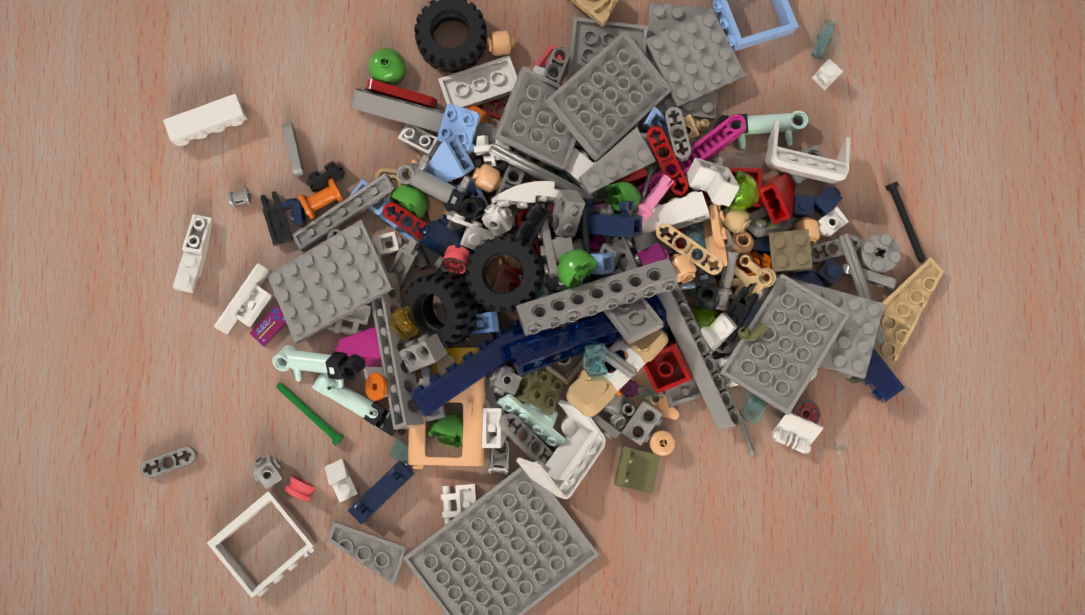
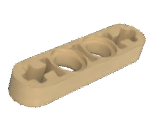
M662 223L657 227L656 236L662 242L681 255H684L709 274L716 275L721 272L723 263L716 255L668 223ZM668 227L670 234L673 235L675 231L678 235L670 243L668 242L671 239L667 235L661 237L660 228ZM680 237L685 238L687 241V245L683 249H679L675 245V241ZM694 249H701L703 251V257L700 260H695L692 257ZM707 254L711 256L708 258L711 262L718 261V270H710V265L706 262L704 266L700 264L705 260Z

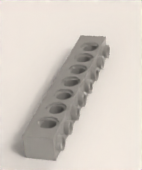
M669 258L517 305L518 318L525 336L536 334L548 328H555L567 322H574L586 316L596 315L606 309L612 310L617 306L631 304L637 300L650 298L662 292H669L677 288V275Z
M388 273L394 289L373 300L371 304L384 378L387 383V395L393 429H412L424 425L415 371L409 372L399 351L405 348L404 344L409 342V337L404 324L406 323L405 318H402L403 308H401L402 299L397 273Z

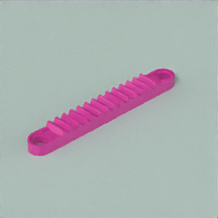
M738 114L730 116L692 145L690 158L684 162L678 161L684 176H686L695 157L710 161L713 156H717L720 151H723L726 146L729 147L731 142L741 136L746 130L744 117ZM739 121L742 125L739 129H733L731 124ZM670 165L666 168V172L669 175H674L677 172V168ZM662 170L650 178L645 198L648 197L662 178ZM681 176L677 177L676 179H673L675 180L676 185L679 184L678 178H681ZM645 182L637 188L641 196L643 193Z

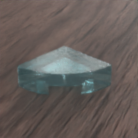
M397 438L390 456L403 462H408V447L405 442Z

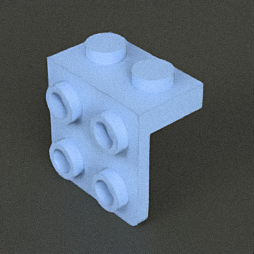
M447 104L437 140L443 142L456 133L467 154L471 155L474 152V146H476L473 143L480 114L463 107Z

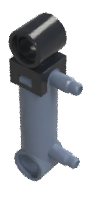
M702 222L684 227L685 235L706 249ZM694 249L692 257L695 260H700L703 257V251L701 249ZM707 255L705 260L702 263H700L703 266L705 265V262L707 263ZM695 264L697 270L694 280L679 284L681 290L696 288L700 307L703 310L711 311L718 305V293L714 275L709 274ZM706 296L712 297L711 299H704Z

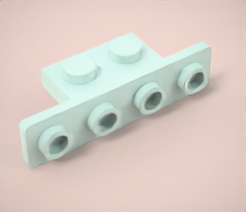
M511 394L498 400L497 403L505 411L515 414L534 434L538 435L548 445L555 448L565 443L566 438L553 429L558 416L555 410L553 415H548L529 403L518 401Z

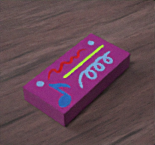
M276 305L249 333L264 347L287 324L281 309Z

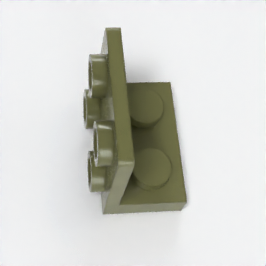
M524 363L519 374L522 380L515 395L512 396L520 402L533 405L548 415H553L564 382L538 363Z
M622 446L614 485L652 493L660 455Z

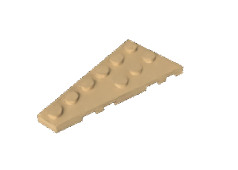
M931 257L881 302L885 304L880 323L886 341L880 344L874 343L870 360L886 377H889L892 368L900 356V352L907 343L922 310L926 307L932 291H934L944 272Z

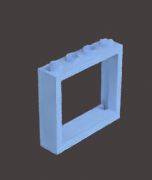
M712 0L713 9L719 16V23L722 29H724L727 41L730 43L733 51L790 35L799 27L788 0H771L781 27L741 38L727 0Z

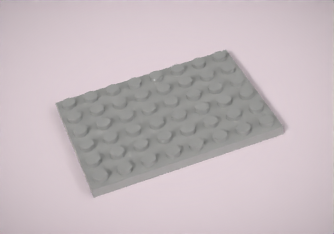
M520 466L410 551L403 559L445 615H523L599 556V553L553 493L533 481Z

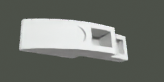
M410 124L405 125L398 137L399 140L421 154L429 155L430 159H432L442 143L437 140L436 136Z
M555 181L528 182L499 193L491 198V202L498 203V206L508 207L510 204L517 205V208L526 209L535 202L545 203L547 200L554 201L555 204L559 190L554 189Z
M192 215L182 247L184 252L173 284L174 290L194 292L197 279L201 278L207 255L212 218Z

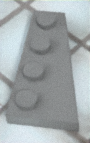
M636 127L579 177V181L587 195H590L653 164L656 160Z
M336 521L333 522L327 538L328 542L395 585L404 560L403 557L408 548L407 546Z

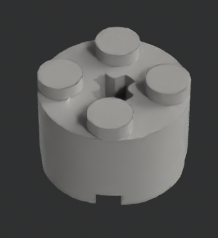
M875 234L861 242L856 253L861 268L879 274L894 268L901 259L899 245L889 234Z

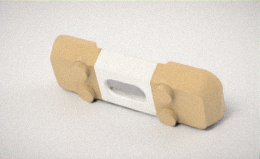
M659 329L631 344H628L624 337L621 336L609 349L614 353L618 350L626 351L628 353L626 361L635 367L638 372L667 345L668 336L662 329ZM601 357L589 369H584L581 372V376L569 387L566 394L568 402L586 417L598 414L614 398L615 393L630 380L619 370L613 373L605 372L603 364L606 361Z

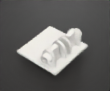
M785 414L772 431V438L784 445L786 443L787 447L792 442V449L795 448V450L803 454H808L811 450L810 445L824 427L796 414Z

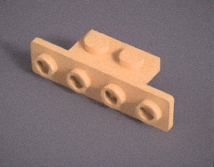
M710 200L711 205L708 211L711 218L702 221L705 247L721 259L723 266H727L728 260L725 245L727 232L722 224L725 222L724 213L721 211V206L712 203ZM707 254V263L710 265V269L718 268V261L711 262L708 260L711 256Z

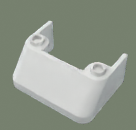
M775 121L766 149L765 163L770 169L827 183H837L847 177L850 163V137H846L837 159L832 160L777 147L780 121Z
M559 400V405L567 414L561 424L562 432L566 438L565 443L558 446L546 465L540 461L531 462L522 458H518L516 461L533 481L557 497L568 499L604 449L606 438L591 417L583 415L569 402Z

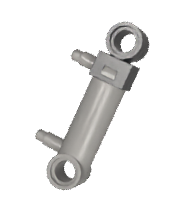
M427 154L423 155L419 165L417 163H410L400 166L397 170V178L401 183L410 184L447 204V208L457 213L461 212L466 218H474L485 212V201L478 196L471 198L472 192L467 190L470 177L464 176L459 188L432 175L425 171L429 159ZM472 203L475 206V211H473L471 208Z

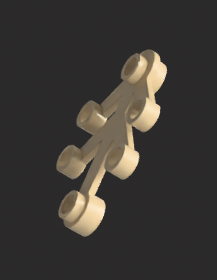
M750 255L741 256L739 259L740 264L743 267H748L756 275L749 276L738 266L735 267L734 274L738 278H733L731 286L739 285V287L730 296L728 306L731 305L732 298L735 299L743 286L748 288L750 284L757 283L752 293L746 295V303L753 293L760 295L765 287L773 286L777 279L775 271L771 268L762 269L753 262V258ZM745 257L749 260L748 264L744 263ZM766 274L770 276L769 281L765 279ZM715 278L716 288L719 286L720 280Z

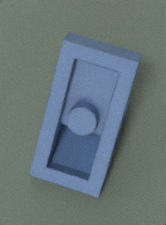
M497 312L476 314L477 322L473 326L474 330L469 335L498 332Z

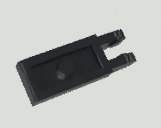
M276 191L272 192L275 205L269 207L266 195H261L264 208L262 210L273 245L278 246L293 241L278 193Z
M743 286L726 312L738 326L727 338L731 342L736 339L739 328L744 325L753 309V305L759 297L757 293H753L746 304L743 303L742 300L749 290L746 286Z

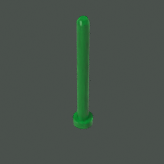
M283 383L276 385L277 390L333 440V445L336 446L345 437L342 433L337 434Z

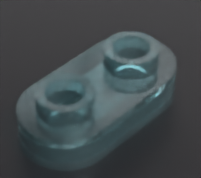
M750 393L742 412L745 421L749 423L759 422L764 415L768 403L762 399L759 400L756 395ZM750 410L755 412L754 417L749 416Z

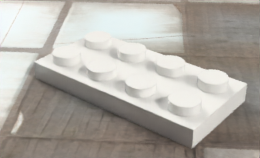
M508 55L439 78L438 80L447 104L470 108L471 106H477L510 95L517 75L511 58Z

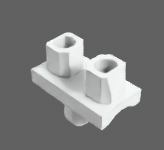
M477 136L476 146H474V153L477 156L490 154L489 148L491 145H489L488 136ZM495 139L496 144L511 151V146ZM492 154L484 156V162L491 161L492 167L497 166V160H501Z

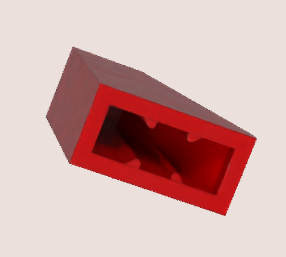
M783 172L771 177L758 189L773 225L790 219L793 212L795 186L789 173Z

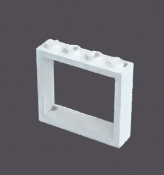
M271 490L252 504L207 544L250 597L253 598L256 595L261 597L269 590L267 586L271 582L276 584L284 577L282 574L284 571L294 569L299 564L298 559L302 556L306 558L314 552L313 547L316 545V542L274 491ZM272 501L306 545L261 584L256 586L222 543Z

